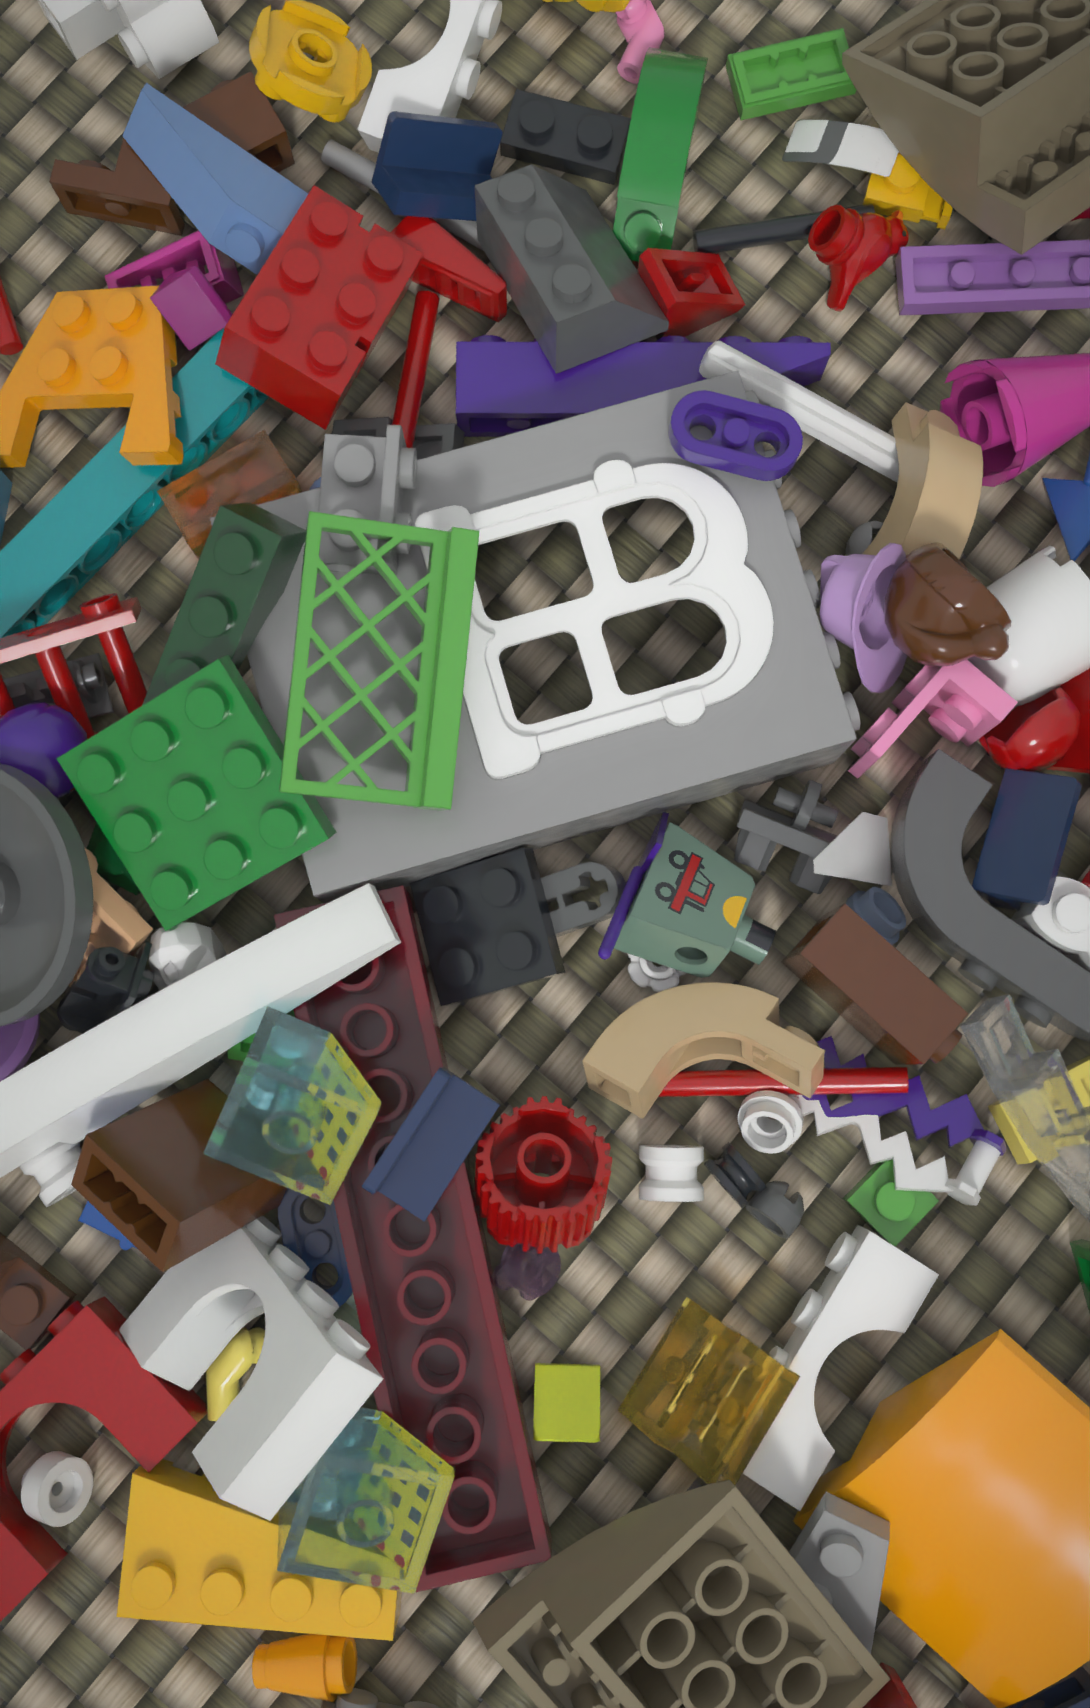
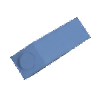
M146 83L142 88L122 135L123 138L208 243L258 275L308 193Z

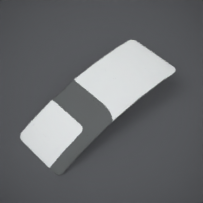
M799 120L795 124L782 161L829 164L888 177L891 174L899 151L880 128L830 120Z

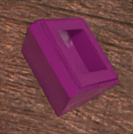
M196 266L169 275L150 297L151 301L189 351L225 328L233 315L199 267Z

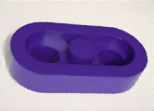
M706 390L689 393L680 399L672 412L668 429L671 446L684 460L760 481H772L785 476L795 465L803 445L801 428L797 421L787 412L778 408ZM694 426H705L711 431L712 437L708 440L696 439L691 434L690 429ZM759 442L769 443L774 447L776 455L772 457L761 456L755 450L754 445Z

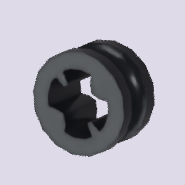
M728 1142L722 1147L724 1154L721 1159L712 1160L709 1158L704 1165L730 1197L743 1209L748 1204L747 1195L751 1191L756 1190L761 1193L767 1186L741 1154Z

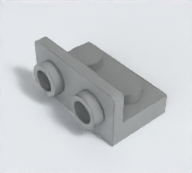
M387 424L386 437L325 434L318 512L412 526L411 513H402L404 489H415L417 452L416 448L406 447L401 425ZM321 532L319 557L330 571L349 572L367 558L350 535ZM367 538L376 551L388 542L386 540ZM400 543L382 557L395 575H397L398 555L409 554L411 544ZM373 565L363 572L366 574H380Z

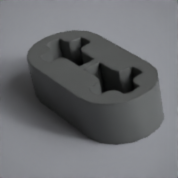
M586 862L541 878L547 902L557 901L560 908L550 912L556 938L608 920L613 916L626 885L622 874L617 869L603 863ZM590 876L595 881H603L608 885V891L600 895L601 906L599 908L595 902L579 901L575 903L572 896L590 888Z

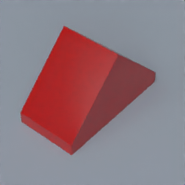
M647 248L639 257L638 273L669 321L668 330L655 335L657 339L665 336L686 337L737 313L746 305L719 254Z

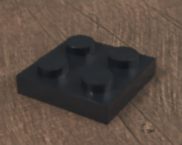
M523 847L410 883L440 1006L457 1004L565 973L533 848Z

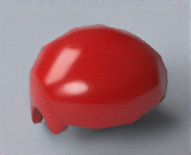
M1055 688L1041 697L1019 705L1010 711L998 725L978 740L993 761L1003 769L1030 772L1042 771L1062 760L1078 737L1081 714L1070 696L1062 688Z

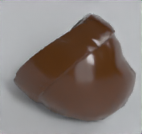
M941 543L926 544L906 555V560L896 569L891 578L885 596V624L895 646L914 662L927 666H951L973 656L982 660H997L1001 658L1009 649V635L1006 631L1011 627V620L999 600L969 572L952 551Z

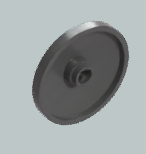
M0 763V1027L22 1022L41 1013L59 998L73 980L83 960L91 933L93 886L89 861L76 826L59 800L34 777L10 765Z

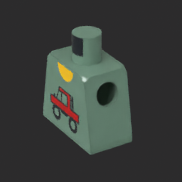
M670 822L665 830L662 847L642 878L614 948L704 978L710 977L729 951L759 965L764 960L773 943L776 930L744 915L755 888L752 876L679 826Z

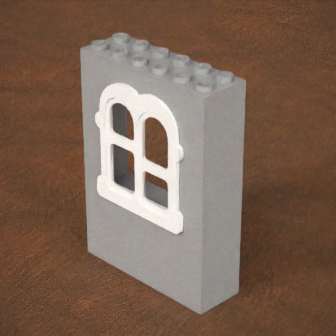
M739 370L417 460L415 489H404L402 513H411L412 526L449 531L451 527L480 531L478 545L555 523L569 522L575 526L593 581V589L589 595L505 620L494 621L485 614L477 584L474 581L451 809L436 811L408 806L315 796L337 833L302 854L313 896L323 903H328L368 883L375 886L377 891L402 885L407 887L412 882L523 847L535 850L833 764L857 739L855 731L860 729L858 708L850 692L842 693L835 672V669L840 668L838 646L834 636L826 631L822 632L815 610L821 604L819 587L813 572L810 569L805 571L802 569L796 548L801 546L799 525L791 509L783 510L777 488H780L782 485V477L772 481H760L694 464L681 458L674 451L669 440L668 429L672 412L680 399L689 393L706 390L759 403L753 390L745 392ZM699 425L690 429L691 434L696 439L708 440L712 437L711 431L705 426ZM762 442L754 445L755 450L761 456L772 457L775 455L773 450L764 451ZM320 487L257 506L306 530L309 511L318 512ZM659 498L674 503L685 512L693 526L694 543L690 555L680 567L666 574L634 583L624 581L616 567L602 520L603 514L612 507L640 499ZM215 517L210 518L211 525H213ZM305 542L284 593L267 617L247 653L262 710L283 745ZM411 544L409 554L398 555L396 576L407 590L427 575L430 547ZM331 571L337 580L348 573ZM318 573L315 598L329 588ZM361 573L343 587L369 620L398 598L381 574ZM426 586L413 596L423 610ZM335 594L313 611L312 628L330 650L360 628V625ZM684 599L703 603L718 615L725 629L726 645L722 658L712 670L695 678L635 695L624 694L620 690L602 634V625L606 620L669 601ZM404 604L374 626L400 659L420 644L422 627ZM561 632L571 634L576 640L593 699L591 704L583 710L528 725L521 723L515 716L500 666L499 657L501 652L508 647ZM366 633L336 656L361 689L365 688L391 667V664ZM311 642L307 668L322 657ZM419 654L405 665L415 679L417 678ZM327 663L306 680L304 697L324 720L351 699L353 694ZM397 672L367 695L392 728L413 712L415 695ZM359 702L328 726L354 759L385 735ZM304 711L302 714L300 738L315 727ZM412 723L398 734L408 748L410 746ZM321 732L299 749L297 768L304 780L326 782L346 766V763ZM389 741L361 763L360 766L378 788L405 791L408 763ZM352 771L337 783L364 787Z

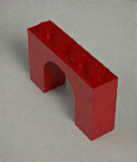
M105 1296L85 1307L79 1300L75 1301L49 1325L47 1330L54 1338L37 1355L28 1348L0 1374V1380L6 1385L0 1390V1622L68 1554L37 1520L32 1519L25 1513L22 1503L15 1495L9 1482L6 1468L7 1446L12 1430L22 1414L28 1408L44 1403H65L82 1408L95 1416L148 1473L207 1414V1404L193 1389L188 1391L141 1368L119 1331L127 1319Z

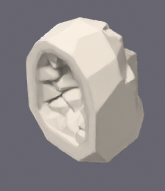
M182 922L167 931L163 927L159 928L151 935L150 943H152V947L149 953V966L152 972H154L153 981L161 991L227 954L222 943L210 927L198 923Z

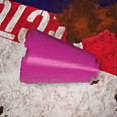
M1090 353L972 360L958 365L948 374L945 383L953 381L950 397L940 402V412L950 417L957 424L960 437L981 445L983 455L982 486L995 487L1011 481L1090 427Z

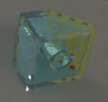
M267 1006L203 1154L331 1205L379 1112L381 1101L331 1032Z
M361 1407L281 1507L278 1526L277 1571L415 1594L454 1480V1468L383 1411Z

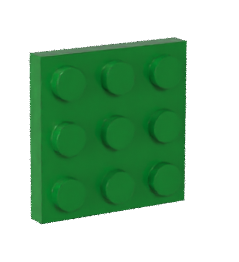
M229 655L217 659L56 758L165 931L323 843L337 833L315 796L279 792L284 745ZM297 768L296 779L304 780Z

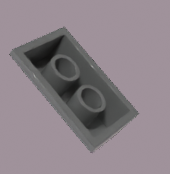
M532 164L475 185L477 240L498 276L507 283L509 295L556 374L668 330V319L587 190Z

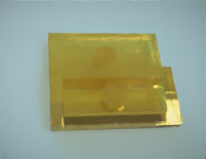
M686 1297L618 1408V1411L655 1444L673 1452L707 1484L730 1480L736 1485L801 1376L715 1314L689 1297Z

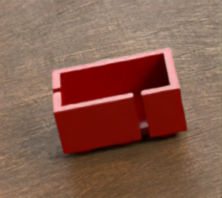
M314 185L226 324L215 365L326 430L350 390L354 379L357 378L404 298L424 253L376 223L368 232L360 227L363 215Z

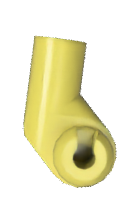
M245 1327L240 1329L206 1370L207 1419L209 1421H217L240 1393L239 1379L249 1370L252 1364H257L264 1342V1329L260 1327L247 1330Z

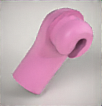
M630 0L625 10L615 12L617 24L628 44L618 63L617 70L622 78L633 84H638L648 48L659 49L664 39L663 24L650 0Z

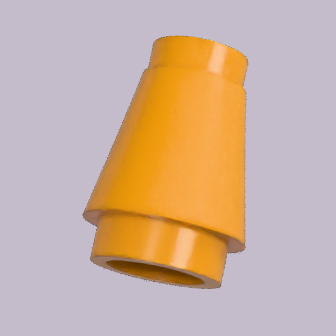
M303 1634L274 1641L270 1644H259L253 1655L252 1678L257 1689H269L271 1691L334 1702L338 1694H350L356 1682L357 1647L353 1637Z

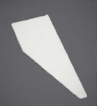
M861 812L813 860L814 873L892 886L888 818Z

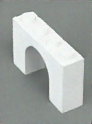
M261 1216L168 1269L120 1327L119 1331L141 1368L190 1391L238 1331L248 1322L265 1313L264 1342L258 1362L250 1378L192 1453L219 1499L271 1521L384 1378L365 1356V1353L370 1348L368 1341L351 1325L341 1319H336L333 1314L339 1308L337 1302L321 1287L304 1278L309 1271L308 1266L291 1250L281 1244H277L276 1241L281 1237V1232L268 1219Z

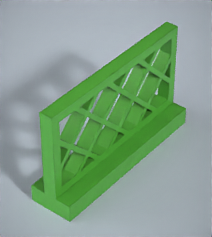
M309 511L279 792L408 806L436 811L451 809L480 531L451 527L449 531ZM321 532L350 535L367 558L337 580L319 557ZM367 538L386 540L388 542L376 551ZM400 543L430 547L427 575L408 590L382 559L383 556ZM373 565L398 598L369 620L343 587ZM318 573L329 588L315 598ZM426 586L423 610L413 596ZM335 594L360 625V628L330 650L312 628L313 611ZM404 604L421 625L422 629L420 644L400 659L374 626ZM366 633L391 664V667L365 688L361 689L336 656ZM311 642L322 657L307 668ZM419 654L417 678L415 679L405 665ZM328 663L353 694V697L323 720L304 695L306 680ZM397 672L414 693L415 697L413 712L392 728L367 695ZM359 702L385 735L354 759L328 726ZM304 711L315 727L300 738L302 714ZM412 723L410 746L408 748L398 734ZM321 732L346 763V766L326 782L296 779L299 749ZM389 741L408 763L405 791L378 788L360 766L361 763ZM352 771L364 787L337 783Z

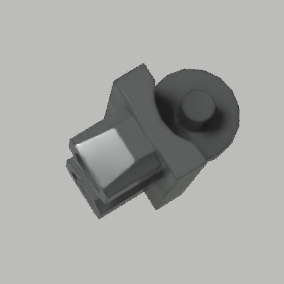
M813 780L808 781L802 795L781 787L778 788L772 805L794 813L793 817L744 799L737 818V827L740 828V831L738 833L734 860L753 869L766 871L775 847L779 843L799 851L790 872L789 881L798 887L821 894L833 876L814 873L813 860L837 835L808 823L809 820L832 828L839 810L817 802L822 784Z

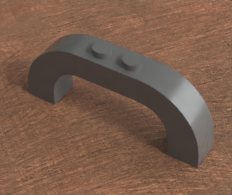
M936 750L923 761L909 782L900 799L892 824L890 840L892 870L898 892L906 909L922 932L934 944L962 963L958 971L966 979L988 991H992L994 986L1014 998L1016 1001L1012 1008L1033 1024L1046 1028L1050 1023L1063 1032L1090 1043V972L985 902L973 889L966 876L962 862L964 831L972 815L993 784L942 750Z

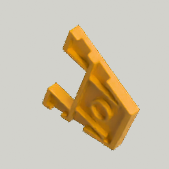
M159 285L62 291L55 294L0 390V468L26 466L41 410L131 407L119 451L133 466L182 465L184 457L183 443L176 437L175 419L181 417L180 398L173 391L171 367L177 365L175 331L150 299Z

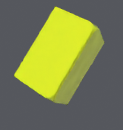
M535 1363L533 1440L600 1442V1365Z

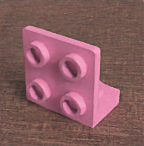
M967 659L951 666L925 665L891 702L900 712L896 714L888 707L851 748L859 756V759L848 771L858 779L888 750L923 709L931 715L928 721L941 736L954 743L960 740L969 747L998 725L1018 702Z

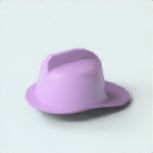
M889 543L877 555H831L826 557L821 564L820 623L826 632L832 634L835 639L854 650L862 684L870 692L883 693L893 686L902 672L907 655L895 646L885 624V596L890 580L896 569L906 560V553L902 545L896 543Z

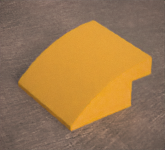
M999 1329L880 1401L851 1459L819 1478L802 1509L798 1510L793 1522L803 1530L825 1492L889 1521V1547L880 1601L997 1708H1005L1051 1686L1090 1660V1407L1002 1329Z

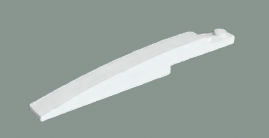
M368 883L235 950L113 1016L0 1082V1178L58 1142L75 1145L83 1140L86 1134L117 1119L401 943L375 886Z

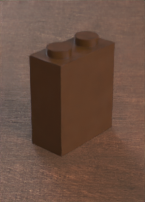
M845 903L823 915L781 961L895 1065H924L928 1059L936 1064L944 1059L962 1038L963 1034L956 1028L969 1013Z
M206 1079L86 1134L71 1185L163 1273L280 1206L298 1158L214 1083Z

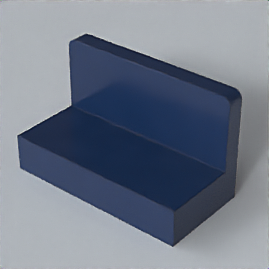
M393 111L387 117L371 182L394 215L476 221L475 185L493 179L490 174L503 132L494 122Z
M1005 768L972 883L973 889L979 896L996 907L1016 911L1020 910L1022 902L1037 905H1047L1049 903L1082 788L1081 783L1077 779L1068 776Z
M439 1067L365 1180L362 1188L373 1195L379 1191L425 1222L501 1104L445 1067Z

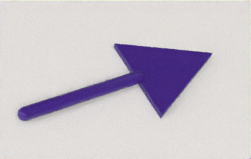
M667 812L662 813L638 865L633 867L598 950V956L601 959L606 960L610 958L642 878L662 847L669 816Z

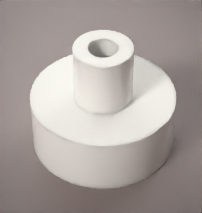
M52 1451L41 1456L26 1470L22 1477L21 1503L25 1513L32 1519L53 1527H62L73 1522L83 1512L91 1497L93 1474L88 1463L79 1457L62 1451Z

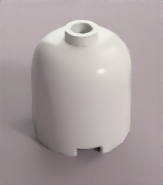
M1052 546L1037 552L986 587L999 600L1011 620V627L1006 631L1009 635V649L997 660H982L975 656L967 659L1018 702L1015 706L1023 705L1041 697L1090 668V579L1073 560L1059 566L1053 560L1056 557V550Z

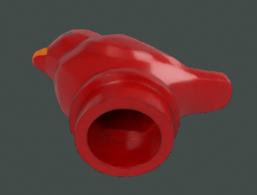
M833 205L824 210L816 219L809 233L808 244L810 249L816 253L818 260L823 264L829 265L831 285L828 292L827 306L830 309L841 312L845 308L854 287L877 270L888 257L896 255L900 247H906L909 241V234L903 223L902 211L896 210L890 216L883 217L880 214L870 212L859 214L854 209H845L841 205Z

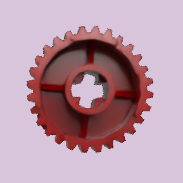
M542 1096L540 1102H535L532 1097H528L527 1104L522 1105L520 1108H513L512 1116L503 1113L500 1115V1124L492 1122L490 1133H484L482 1140L478 1141L475 1167L476 1205L480 1206V1217L487 1218L486 1227L488 1233L499 1244L514 1247L517 1243H520L524 1252H528L530 1247H535L537 1254H542L544 1247H549L551 1252L554 1253L557 1252L558 1245L560 1244L566 1249L579 1246L591 1234L594 1222L600 1219L611 1175L612 1157L609 1156L610 1143H604V1137L596 1135L597 1127L595 1125L586 1126L587 1117L584 1115L579 1118L574 1117V1109H568L566 1106H563L561 1098H556L554 1103H549L547 1096ZM535 1173H544V1174H548L549 1176H548V1177H541V1176L535 1175Z

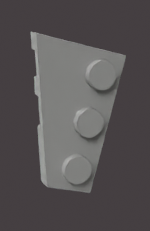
M825 1492L789 1553L871 1654L889 1547L890 1522L833 1494Z

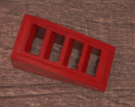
M406 216L390 232L424 253L412 279L413 282L498 323L507 315V283L432 218Z

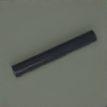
M872 203L844 207L845 209H854L859 214L866 212L875 213ZM823 211L693 231L694 251L719 253L808 239L814 222Z

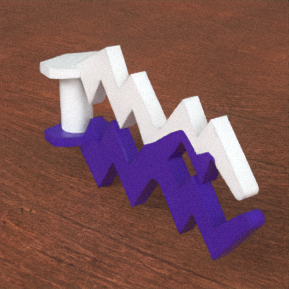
M832 1036L817 1041L818 1046L825 1050L824 1068L867 1067L864 1054L841 1066ZM919 1075L908 1080V1093L850 1094L852 1102L834 1110L830 1109L826 1094L812 1095L811 1099L804 1095H788L798 1104L803 1116L814 1113L817 1136L850 1124L856 1125L860 1130L870 1165L893 1159L895 1190L946 1192L950 1197L964 1205H978L981 1199L979 1193L998 1157L1003 1156L1007 1150L1003 1138L983 1129L967 1094L931 1110ZM906 1107L916 1141L946 1128L948 1148L967 1139H970L974 1146L957 1178L948 1179L945 1156L916 1169L906 1131L881 1141L878 1117Z

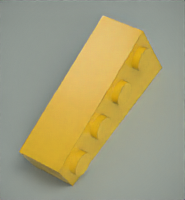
M162 1459L149 1473L141 1465L132 1473L116 1617L393 1641L400 1616L403 1574L345 1525L346 1523L326 1516L324 1519L314 1517L290 1508L291 1504L287 1502L283 1504L271 1521L219 1499L205 1474L199 1476L174 1467V1462Z

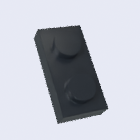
M516 89L500 141V153L504 157L615 185L626 147L631 118Z

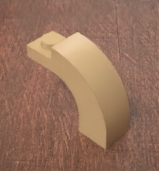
M905 402L891 420L899 462V475L895 496L881 529L862 554L877 555L889 543H896L902 545L907 555L921 546L938 542L947 547L960 559L969 538L980 500L983 478L981 445L960 437L957 424L944 413L937 410H930L928 412Z
M706 982L666 989L634 1004L620 1014L604 1030L582 1062L588 1087L591 1090L644 1119L664 1087L675 1075L691 1065L708 1060H732L746 1064L811 1099L823 1079L825 1050L820 1048L817 1042L803 1030L793 1026H786L785 1028L779 1026V998L747 986Z

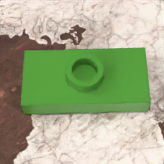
M840 28L728 54L726 71L740 120L855 94L856 88L842 65V53L849 49L844 29Z

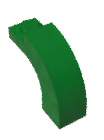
M651 47L646 52L627 136L613 226L615 237L632 261L639 262L640 255L647 248L672 249L688 157L697 122L708 62L706 57Z

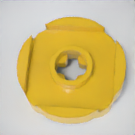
M286 0L282 10L271 11V5L264 8L257 19L249 41L250 57L257 69L255 83L263 94L275 100L284 99L300 109L318 114L323 119L334 123L343 121L349 110L360 102L372 76L371 58L363 43L359 51H357L354 44L346 37L350 27L340 17L319 5L303 0ZM304 53L312 55L314 57V61L308 58Z

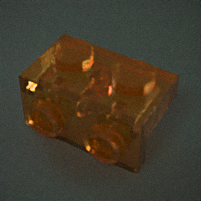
M264 429L159 489L157 492L179 527L185 541L199 560L212 528L210 518L216 517L220 505L245 502L259 505L302 493V490L292 470L286 466Z

